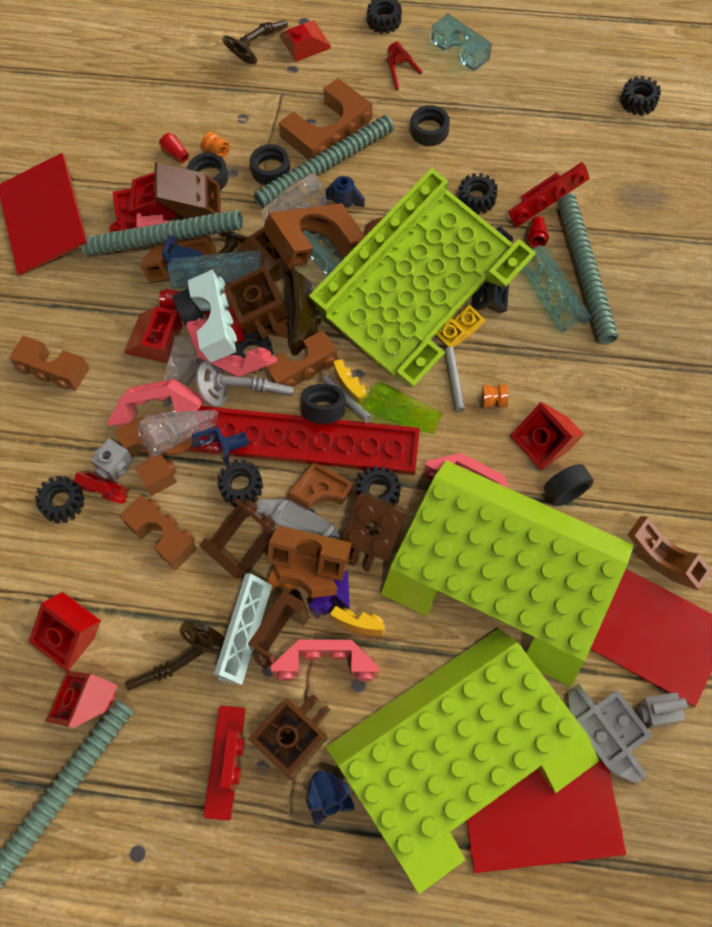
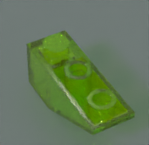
M383 382L371 387L363 409L385 420L408 427L420 428L421 431L435 434L443 416L442 412Z

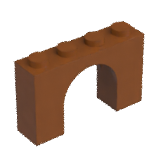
M339 78L323 89L324 104L341 117L338 122L327 127H317L309 124L294 111L279 122L280 137L307 159L320 155V152H325V149H329L332 145L335 146L337 142L340 143L342 139H345L352 133H356L357 130L373 119L372 103Z
M342 203L269 212L263 227V231L288 268L307 265L313 251L312 245L302 232L304 230L315 231L327 237L343 259L365 237Z

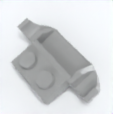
M260 499L257 504V511L271 517L277 523L275 527L280 525L342 540L334 524L291 500Z
M580 684L568 691L570 712L586 731L595 752L606 767L618 776L636 784L645 779L648 774L631 752L653 735L620 692L616 690L606 699L595 705Z

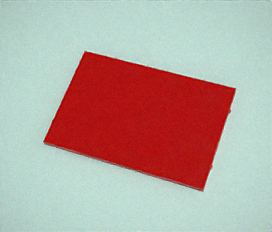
M63 153L0 183V200L15 267L19 276L87 243Z
M625 569L590 650L669 694L678 692L679 699L685 698L687 704L696 707L712 672V613Z
M596 753L599 762L556 794L537 769L468 819L469 850L472 855L474 874L627 855L610 776L611 772Z

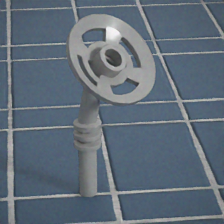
M208 361L202 362L196 371L198 391L202 399L212 407L222 406L226 402L229 391L228 385L251 387V390L256 388V391L261 390L263 393L270 391L292 396L294 387L268 382L267 379L262 380L260 377L257 379L256 376L253 378L225 376L221 368ZM206 369L210 372L207 382L204 380ZM208 390L210 391V393H211L213 396L217 397V399H214V398L209 394Z

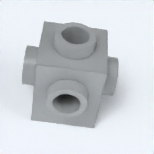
M108 439L101 448L94 452L93 458L90 461L96 468L94 472L104 480L109 478L116 482L119 477L126 474L133 459L127 449Z

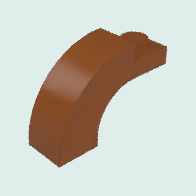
M210 235L197 236L196 238L191 237L184 240L178 239L176 241L178 246L201 251L203 254L202 258L212 257L216 254V249ZM159 243L153 247L141 262L140 266L148 282L168 280L175 267L168 266L161 255L165 243Z
M640 516L628 533L629 538L637 546L634 550L635 553L654 570L678 584L699 590L712 571L699 553L683 550L671 543L648 516Z

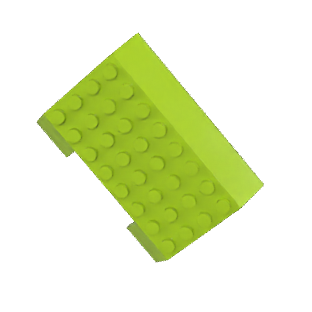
M432 167L309 295L310 300L328 322L392 377L411 387H415L445 354L440 347L431 341L432 338L486 281L507 287L536 255V252L520 239L514 244L449 192L447 190L449 181Z
M446 460L435 475L389 569L381 595L427 617L439 592L533 637L526 654L538 670L571 687L586 660L628 565L634 544Z
M499 628L325 747L401 864L403 871L418 894H421L466 860L450 832L538 769L556 794L599 762L586 731L519 643Z

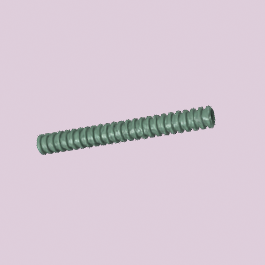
M383 115L381 118L376 119V121L371 122V124L366 125V127H362L361 130H357L356 133H352L350 136L342 139L340 143H335V146L332 145L329 149H325V152H320V155H315L314 158L308 159V162H303V165L300 164L297 168H293L292 171H288L287 175L283 174L281 178H276V181L273 180L270 184H266L265 188L261 187L260 191H254L256 202L260 207L266 208L267 204H272V201L276 202L278 198H283V194L288 195L289 192L294 191V188L298 189L300 185L303 186L305 182L307 183L310 179H314L316 176L321 175V173L326 172V169H331L337 163L339 164L342 160H346L347 157H351L358 151L363 150V148L368 147V145L373 144V142L378 141V139L383 138V136L393 132L394 124L391 118Z
M568 193L559 199L557 204L564 222L572 254L574 255L584 294L588 301L587 304L593 324L595 325L594 328L598 341L601 344H609L617 340L619 334L611 308L609 307L602 279L600 278L592 246L586 233L587 230L576 195Z
M236 209L233 212L208 214L207 216H197L194 219L188 218V220L182 219L181 221L158 223L156 225L132 228L131 230L126 229L125 231L120 230L119 232L97 234L86 237L87 243L82 245L81 249L84 255L91 256L121 251L122 249L127 250L128 248L133 249L134 247L139 248L146 247L147 245L163 244L166 242L168 235L173 236L175 241H177L178 239L184 240L191 237L196 238L197 236L220 234L223 231L241 230L243 228V217L241 212Z
M114 700L113 703L115 705L112 708H108L109 713L107 715L104 714L102 722L98 721L97 723L98 727L91 730L92 735L86 737V743H81L80 746L82 748L75 751L76 756L69 759L70 764H65L63 773L59 772V778L52 781L53 786L46 789L47 794H42V800L35 803L36 808L29 811L30 816L23 819L24 824H19L17 827L18 832H13L11 835L12 839L7 840L5 843L6 847L0 849V890L4 887L3 882L9 881L10 873H15L16 865H21L22 857L26 858L28 855L27 851L33 849V843L39 841L38 836L45 833L44 828L51 825L50 820L57 817L56 812H61L62 804H67L68 796L72 797L74 794L73 790L79 788L78 783L85 780L84 775L91 772L89 770L90 767H95L96 759H101L102 756L100 754L102 751L106 752V746L113 743L111 740L113 737L116 738L118 736V730L122 731V725L129 722L127 718L134 715L133 711L119 700Z

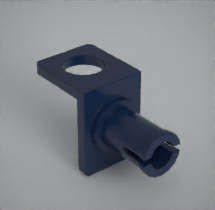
M168 235L161 255L168 266L182 269L187 274L197 271L203 254L201 251L178 246L173 236Z
M219 426L191 435V445L193 448L216 442L224 465L229 463V451L249 446L245 431L224 437ZM203 436H209L207 439L198 440Z

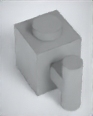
M678 692L646 697L639 702L638 715L640 720L645 723L647 729L677 725L685 720L683 710L687 709L688 705L685 698L679 699Z

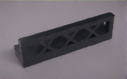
M501 226L495 228L513 243V237ZM485 281L473 294L472 307L478 311L491 306L499 314L506 312L509 284L507 287ZM488 291L487 299L480 301L484 293Z

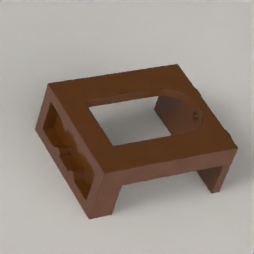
M235 498L234 502L237 504V507L213 538H204L199 547L234 578L244 579L245 574L251 571L268 549L269 541L276 529L275 525L277 523L266 514L262 516L257 511L258 506L251 500ZM248 517H252L263 526V532L240 562L224 546Z
M284 590L248 643L252 652L251 656L255 658L254 661L265 669L275 663L273 655L268 650L288 620L291 618L305 626L309 619L306 604Z

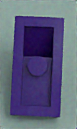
M347 571L342 581L334 579L337 586L336 595L316 597L308 605L310 613L317 619L322 614L326 616L335 606V601L342 608L345 607L350 610L349 575Z

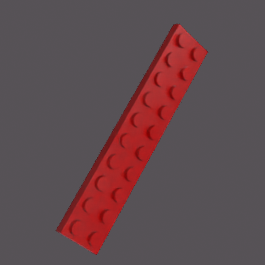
M200 406L198 411L186 414L194 422L197 432L219 426L222 436L228 437L245 431L249 446L229 451V456L302 464L316 463L321 466L359 470L369 468L370 471H373V466H377L378 470H381V467L384 466L386 471L391 469L393 473L415 475L420 428L338 420L329 424H317L298 415ZM203 436L198 440L207 439L209 436ZM216 442L196 448L191 446L187 450L188 452L221 455Z

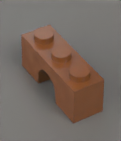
M322 330L303 340L304 351L307 355L303 360L292 361L286 357L284 352H281L274 356L278 358L276 363L264 368L265 374L272 383L295 387L304 380L312 379L320 371L332 368L334 361L338 360L337 349Z
M23 335L9 356L15 370L24 375L27 373L32 374L43 382L51 381L62 389L66 390L69 388L76 391L89 370L84 358L62 350L57 359L46 362L50 354L43 342Z
M139 417L114 431L132 458L139 454L148 455L147 460L135 469L148 492L153 496L177 483L173 475L177 471L171 460L165 461L163 458L165 453L158 451L152 446L147 433L149 423L144 424Z
M140 495L119 517L141 540L152 531L163 532L161 540L154 546V549L176 571L197 550L193 543L195 538L186 529L183 531L179 530L176 527L178 523L168 513L165 516L160 513L159 510L161 508L154 500L150 498L147 501Z
M277 525L269 541L267 563L292 569L294 563L298 560H311L318 565V576L342 581L349 563L352 543Z

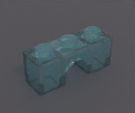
M449 13L432 25L431 42L444 51L453 46L461 47L459 62L473 72L490 60L492 43Z

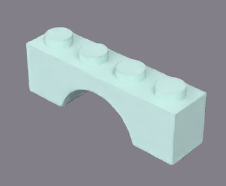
M213 270L188 280L192 300L201 311H211L207 322L197 331L201 352L210 363L235 353L234 342L237 341V338L231 328L233 319L227 308L230 306V303L224 294V280L222 277L218 278Z

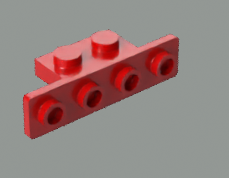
M581 162L561 176L556 172L520 196L522 202L508 211L515 227L522 225L588 181L590 177L586 165Z
M220 706L218 710L203 815L206 819L224 821L232 819L236 785L240 784L242 769L239 767V760L245 751V739H242L246 709L243 707Z

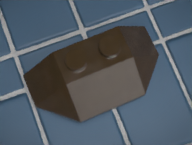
M284 266L290 341L294 356L304 349L303 340L318 333L317 324L322 322L320 311L315 309L314 303L309 298V295L313 292L312 282L297 270Z

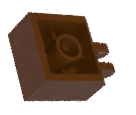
M266 265L224 286L235 315L247 335L258 331L262 339L268 337L265 329L268 325H271L276 333L281 331L277 321L288 316L289 313Z
M361 492L357 496L342 537L343 541L351 542V547L354 548L349 565L355 566L357 564L360 551L369 554L364 564V571H370L375 557L389 561L408 509ZM373 521L377 522V527L380 531L372 530L369 524L371 525Z
M314 694L299 709L290 700L285 698L248 738L291 781L328 740L327 735L318 725L328 715L330 709L325 705L312 720L305 715L318 700ZM295 734V737H293L294 742L292 744H282L285 742L283 739L284 735L291 736Z

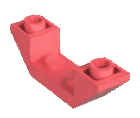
M198 318V320L187 322L186 327L198 357L210 363L201 352L197 337V331L207 320ZM259 347L258 349L248 351L245 359L238 355H228L211 362V364L237 377H241L276 363L278 358L272 356L269 350Z
M175 379L129 387L121 396L107 422L109 426L118 425V427L126 425L138 414L135 405L144 404L150 399L156 398L157 401H162L171 396L175 412H184L185 414L198 411L204 400L200 394Z
M462 453L429 460L425 464L424 474L430 481H433L435 475L447 460L509 488L503 474Z
M298 640L271 665V672L274 677L281 681H291L293 677H300L301 656H305L307 660H319L320 656H331L333 660H346L347 656H352V677H357L358 681H372L373 677H378V666L352 640Z

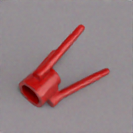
M396 41L389 45L387 49L389 56L386 60L390 65L395 88L399 90L394 62L400 64L406 59L418 73L421 74L422 70L412 60V56L403 48L401 43Z

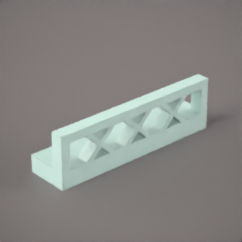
M251 573L245 574L214 675L219 676V681L227 684H243L252 653L248 643L261 624L272 588L271 584Z

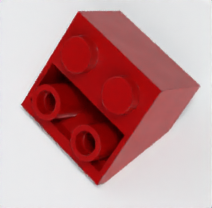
M155 306L141 313L125 348V354L168 364L183 327L178 311Z

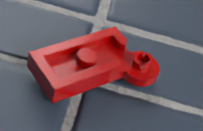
M131 188L113 191L117 221L110 225L109 231L113 233L114 231L119 232L120 230L125 231L126 229L137 228V216L131 215L128 212Z
M90 471L76 472L73 481L82 485L81 488L85 491H96L103 494L102 498L120 504L126 502L129 488L108 479L104 480Z

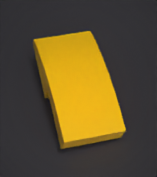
M469 304L455 319L451 318L436 335L448 347L454 348L486 323V320Z
M343 359L334 361V372L339 385L364 408V399L367 398L364 384L360 385L358 377L352 378L350 368H345Z
M335 606L330 614L332 622L347 630L369 636H383L385 633L384 621L374 613L368 615L363 611L357 620L356 615L351 610L345 607L340 609Z

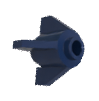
M348 176L336 178L323 192L324 199L333 200L336 204L342 203L345 208L350 207L353 202L355 206H365V198L354 185L353 179Z
M321 770L312 776L308 783L306 803L309 811H311L315 825H320L327 816L333 815L340 810L353 811L355 809L352 798L349 796L351 793L347 783L333 772Z

